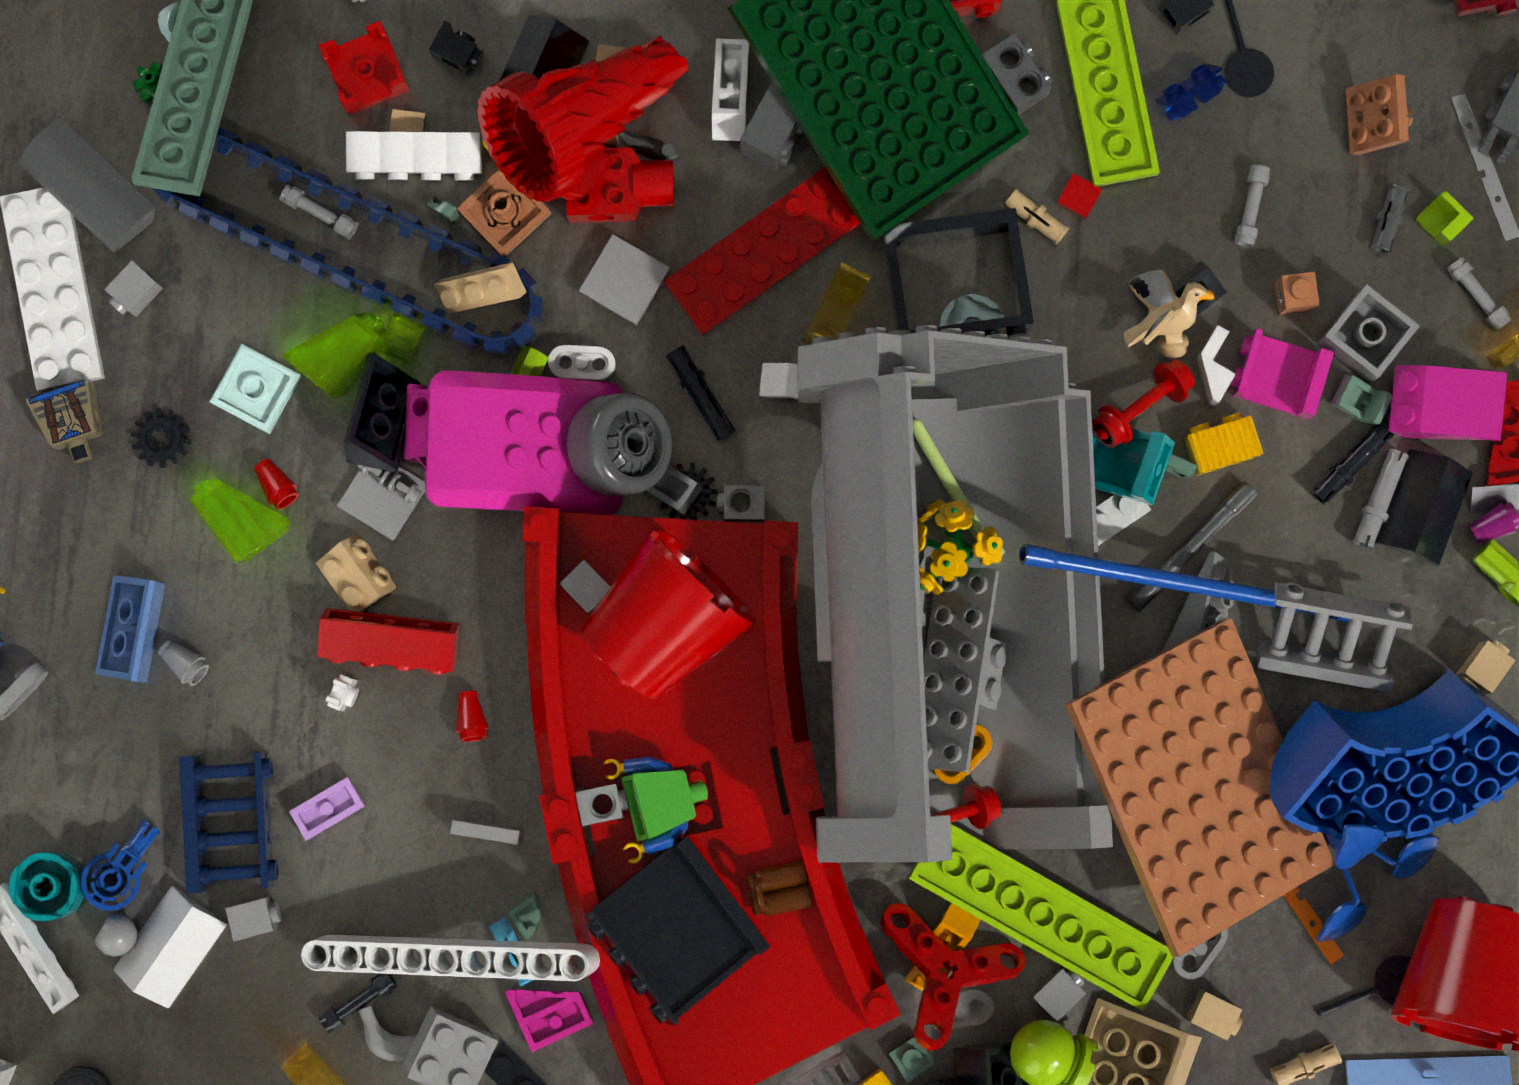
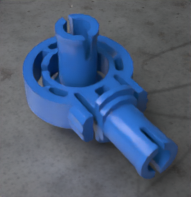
M142 820L139 827L113 861H110V859L120 847L116 842L113 843L107 853H102L88 862L81 876V888L84 897L92 906L103 911H116L126 907L134 900L139 891L140 876L148 865L142 861L133 875H130V872L157 835L161 833L157 828L153 826L146 837H143L150 823ZM101 860H106V862L101 865L97 864V862ZM93 866L97 867L91 878H95L97 872L103 869L96 878V887L99 892L95 888V883L91 882V888L94 893L89 894L86 879L90 869ZM131 879L135 880L134 888L130 887ZM128 890L132 892L125 901L119 904L105 905V901H116L114 896L119 893L120 898H122Z

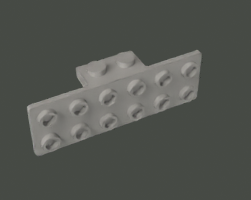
M968 567V571L964 576H955V579L951 582L945 581L943 576L936 577V582L942 587L943 592L939 595H933L923 659L928 769L968 772L978 709L993 711L997 709V702L1002 691L1000 684L1002 669L1006 663L1007 655L1005 651L1006 644L990 638L999 571L993 568Z

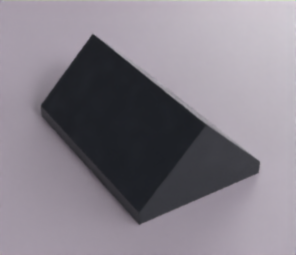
M528 15L500 80L521 71L527 74L531 73L540 79L548 71L567 69L571 66L580 65L589 40L558 19Z
M374 352L367 354L345 434L346 462L395 472L398 471L405 445L407 385L421 384V382Z
M1409 449L1407 452L1409 458L1406 460L1386 512L1389 515L1386 522H1382L1375 543L1438 567L1473 472L1450 457Z

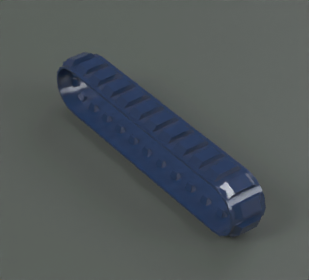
M221 127L218 129L215 144H218L217 152L227 156L230 151H233L248 158L247 166L257 170L260 165L277 171V179L286 184L291 178L309 186L307 193L318 197L321 192L338 199L337 207L348 211L351 206L369 214L368 221L378 225L383 220L399 227L398 235L406 239L411 234L429 241L428 249L438 253L441 248H445L460 255L458 262L465 266H469L472 261L486 268L511 263V260L494 252H491L489 257L482 255L483 251L479 245L463 238L456 243L452 241L453 237L450 232L433 224L428 229L422 227L421 220L409 213L400 210L395 215L392 213L393 210L389 204L372 196L367 201L362 200L363 196L361 193L340 182L337 187L332 186L333 182L328 176L313 169L303 173L302 167L297 162L282 155L272 159L273 155L267 148L251 141L244 146L242 145L243 141L238 135ZM153 188L171 209L179 206V212L184 217L202 225L207 220H210L209 226L215 231L232 239L238 233L240 234L239 239L245 245L260 252H264L269 247V253L274 258L291 266L299 261L301 262L300 267L304 272L321 280L326 275H330V281L335 286L352 294L358 288L362 290L361 296L365 300L382 308L388 302L392 304L391 309L395 314L408 320L414 321L419 316L423 318L421 323L426 328L441 335H444L449 330L453 332L452 337L456 342L474 349L478 343L484 346L487 354L507 355L508 348H514L518 345L522 349L524 345L526 346L537 336L534 332L536 323L543 322L544 300L542 297L534 295L539 286L524 268L517 272L530 297V302L522 303V314L528 315L527 319L522 325L519 322L514 324L510 328L513 333L508 336L502 337V331H491L490 337L475 333L477 325L467 321L461 327L446 320V311L438 307L431 313L416 306V297L406 293L400 299L385 292L386 284L377 279L370 285L355 278L356 270L349 266H345L342 271H339L324 264L325 255L315 252L312 257L294 250L295 242L288 238H285L282 243H278L265 237L264 227L255 224L250 230L234 222L235 214L227 210L220 216L204 209L205 201L195 196L189 202L178 197V192Z

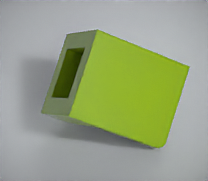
M1444 191L1415 220L1441 247H1444L1474 218L1447 191Z

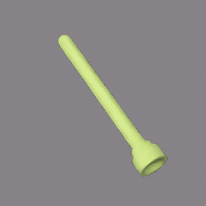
M914 419L913 435L952 501L962 500L966 503L967 507H971L923 423L918 419ZM974 512L972 525L968 529L976 541V532L983 531L984 528ZM1002 547L1001 551L1003 555L1005 553V550Z

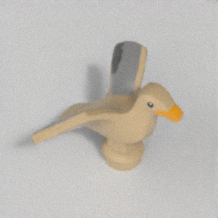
M1164 270L1148 271L1130 280V289L1149 308V314L1141 323L1124 331V340L1127 346L1130 347L1143 339L1142 343L1148 345L1157 335H1161L1158 345L1163 356L1178 358L1185 355L1189 340L1182 332L1190 328L1196 321L1197 303L1200 300H1213L1214 293L1199 283L1191 282L1186 285L1181 297L1178 298Z

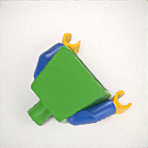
M651 756L625 759L624 763L615 759H608L604 762L605 765L615 763L618 768L615 775L605 776L607 779H622L637 841L629 842L623 850L635 847L639 851L638 857L628 861L632 864L640 861L645 853L651 855L672 847L688 829V821L696 817L693 803L704 801L708 798L707 787L703 780L688 783L684 770L675 771L671 763Z

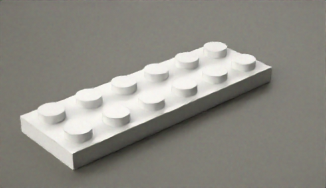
M44 187L0 196L36 390L39 392L52 390L85 378L90 381L105 379L74 215Z

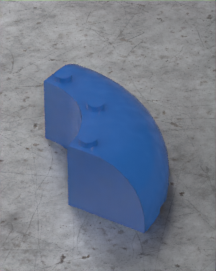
M1450 669L1433 685L1416 697L1384 710L1360 713L1346 712L1331 708L1315 700L1287 733L1276 753L1270 773L1271 799L1277 811L1286 820L1314 833L1318 831L1330 834L1336 839L1342 840L1344 825H1370L1378 827L1385 834L1382 842H1386L1387 838L1404 836L1406 839L1430 834L1434 832L1435 827L1449 822L1455 825L1477 815L1476 809L1492 800L1497 803L1505 797L1503 792L1519 781V721Z

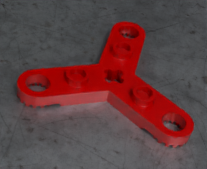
M892 904L881 916L880 925H882V930L898 945L897 947L926 976L917 1012L914 1038L917 1039L916 1042L921 1045L920 1047L926 1048L928 1051L939 1050L949 1040L961 988L994 983L1000 980H1011L1016 978L1025 967L1026 960L1020 948L1010 943L951 951L921 918L905 904ZM891 915H902L907 926L905 928L896 927L891 921ZM1000 955H1011V959L1014 958L1015 967L1012 969L1005 967L1000 961ZM943 965L947 970H952L953 972L949 978L946 973H940L939 971ZM925 1024L937 1026V1030H940V1039L934 1040L929 1038L924 1030Z

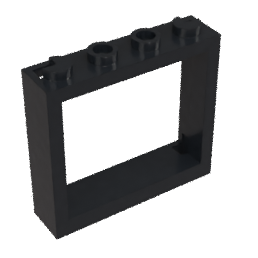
M1016 208L897 224L882 234L896 331H909L896 247L1007 232L1021 315L939 326L937 331L940 332L941 329L959 328L961 329V334L970 331H983L985 337L991 334H1007L1008 339L1024 336L1032 332L1034 319ZM910 330V333H916V330Z

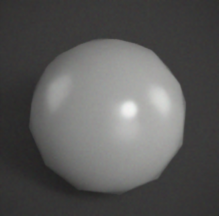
M118 913L110 914L101 926L94 941L96 947L106 955L112 957L125 955L135 946L137 930L134 922L127 916Z

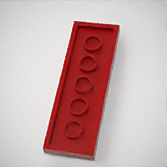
M824 167L664 280V283L701 335L704 336L861 224L826 167Z

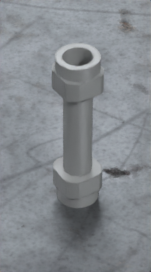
M1255 164L1250 166L1246 181L1250 186L1242 224L1237 226L1234 243L1237 245L1254 247L1258 229L1254 227L1263 187L1268 185L1270 168Z
M291 184L285 186L279 201L294 210L298 207L334 227L333 231L347 239L352 238L359 222L344 213L340 216L304 196V191Z
M1463 256L1446 268L1451 278L1455 282L1460 280L1488 315L1485 320L1495 331H1498L1512 320L1504 306L1498 307L1470 271L1474 268Z

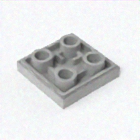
M612 234L579 289V293L637 326L669 273L670 267Z

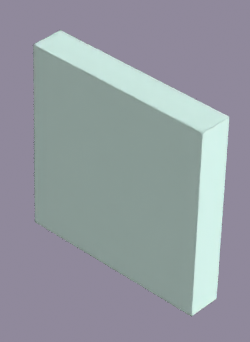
M241 343L209 402L270 434L302 376Z

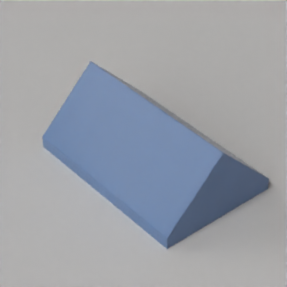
M113 575L95 674L147 683L165 590L164 583Z

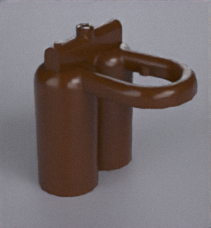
M803 860L760 868L754 874L746 876L749 889L747 898L751 899L752 913L754 915L763 913L765 916H772L813 907Z

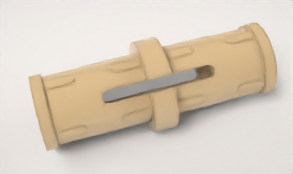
M1017 188L1004 204L1009 209L1016 208V214L1027 222V227L1030 229L1034 227L1055 242L1054 244L1058 245L1070 229L1046 212L1047 207L1043 204L1038 206L1019 192ZM1027 207L1029 210H1031L1033 213H1035L1037 216H1039L1041 219L1047 222L1049 226L1047 227L1046 225H1044L1042 222H1040L1038 219H1036L1034 216H1032L1030 213L1024 210V208Z
M1332 1042L1307 1054L1301 1052L1297 1054V1058L1270 1068V1072L1276 1085H1289L1304 1078L1312 1079L1316 1073L1341 1064L1342 1059L1338 1049Z

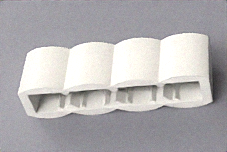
M346 132V172L355 173V180H375V174H388V180H408V174H421V180L438 181L441 180V174H454V180L474 181V175L482 174V134L472 132Z

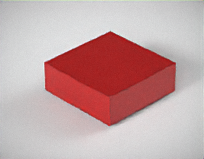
M1073 173L1056 204L1086 220L1102 188L1094 186L1093 183Z

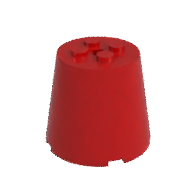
M654 526L648 532L581 628L582 635L591 646V652L613 670V675L623 685L627 687L630 685L639 693L652 700H657L750 628L755 622L754 617L749 613L745 617L744 613L748 608L712 569L695 554L688 558L678 549L682 545L681 542L657 526Z
M1458 896L1457 899H1434L1393 1004L1390 1018L1396 1023L1410 1027L1411 1022L1421 1025L1420 1032L1446 1040L1499 1051L1502 1050L1503 1044L1512 1045L1511 1051L1519 1052V913L1514 912L1512 907L1506 905H1489L1464 896Z

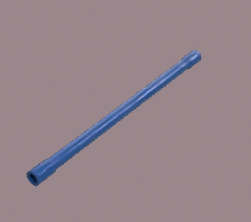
M1023 544L1019 550L1018 559L1022 565L1045 569L1055 568L1282 609V606L1275 605L1274 590L1064 553L1055 551L1052 548ZM1296 609V610H1295V611H1297V612H1303V613H1308V614H1314V615H1315V612L1304 611V610H1299V609ZM1329 615L1328 618L1344 622L1349 621L1348 618Z

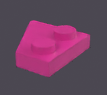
M514 989L505 992L531 1052L594 1024V1020L581 992Z

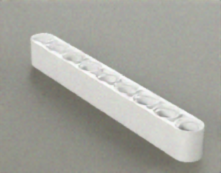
M330 934L309 941L304 945L301 953L305 966L314 971L579 981L595 972L600 963L599 953L593 946L588 944ZM319 946L324 948L326 959L321 957ZM351 947H353L357 952V961L353 959L351 956ZM382 948L389 953V962L382 957ZM414 949L420 953L421 963L415 960L413 956ZM446 950L453 956V965L445 958ZM478 951L484 954L486 966L479 963L477 959ZM510 952L517 956L519 961L518 967H515L510 962ZM542 954H546L551 959V969L543 964ZM575 955H579L584 960V970L576 966Z

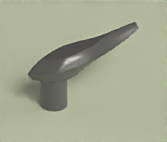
M625 131L618 135L629 146L647 157L656 160L678 157L674 146L670 143L665 144L652 137L636 136Z

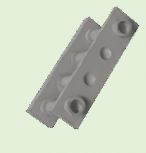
M1275 582L1273 588L1275 605L1282 606L1273 640L1265 641L1259 639L1256 648L1257 668L1392 692L1395 682L1392 664L1386 663L1396 628L1408 630L1412 628L1413 623L1409 607L1395 601L1385 603L1303 588L1296 583L1281 584ZM1296 609L1315 612L1308 641L1304 647L1286 644ZM1329 615L1349 619L1338 653L1319 650ZM1363 621L1383 625L1373 658L1371 659L1353 657Z

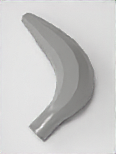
M372 1005L360 1009L359 1013L364 1024L365 1040L369 1050L387 1061L405 1060L417 1035H392L380 1026Z

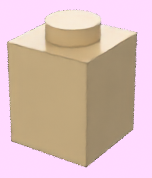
M1488 640L1481 641L1459 669L1457 675L1483 694H1490L1494 692L1516 660L1508 655L1510 650L1496 640L1491 642Z
M1200 989L1186 1020L1228 1041L1230 1035L1235 1036L1239 1031L1243 1017L1240 1016L1242 1009Z

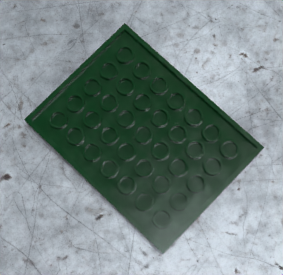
M739 0L727 8L870 240L878 238L1029 135L1028 130L949 0Z

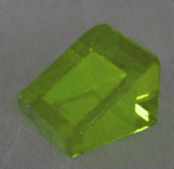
M394 313L382 340L380 351L402 362L410 363L418 352L425 326Z

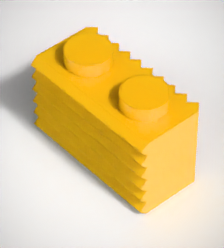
M1241 412L1221 418L1223 424L1210 428L1209 422L1189 428L1191 434L1184 437L1183 440L1190 462L1197 465L1194 473L1195 476L1264 454L1251 415L1242 418Z

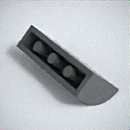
M57 118L38 133L23 151L18 164L113 253L153 223L156 206L62 118Z

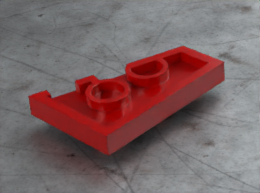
M1519 380L1506 382L1501 441L1492 440L1485 486L1519 483Z

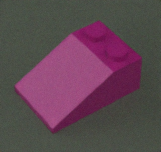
M1395 365L1389 432L1404 438L1501 441L1507 373L1438 366Z

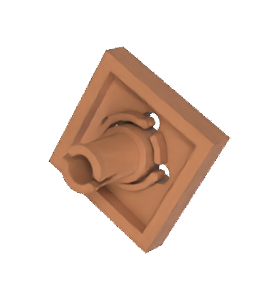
M1393 74L1346 89L1350 154L1361 155L1409 141L1408 127L1411 125L1413 118H1408L1407 115L1413 114L1407 108L1405 75Z
M500 170L495 172L457 208L458 212L503 257H506L552 214L543 202H537L535 199L531 200L523 193L517 191ZM492 219H494L495 221H497V225L495 227L488 226V221L491 225H493L494 221ZM512 221L515 226L518 225V221L521 222L518 228L511 226Z

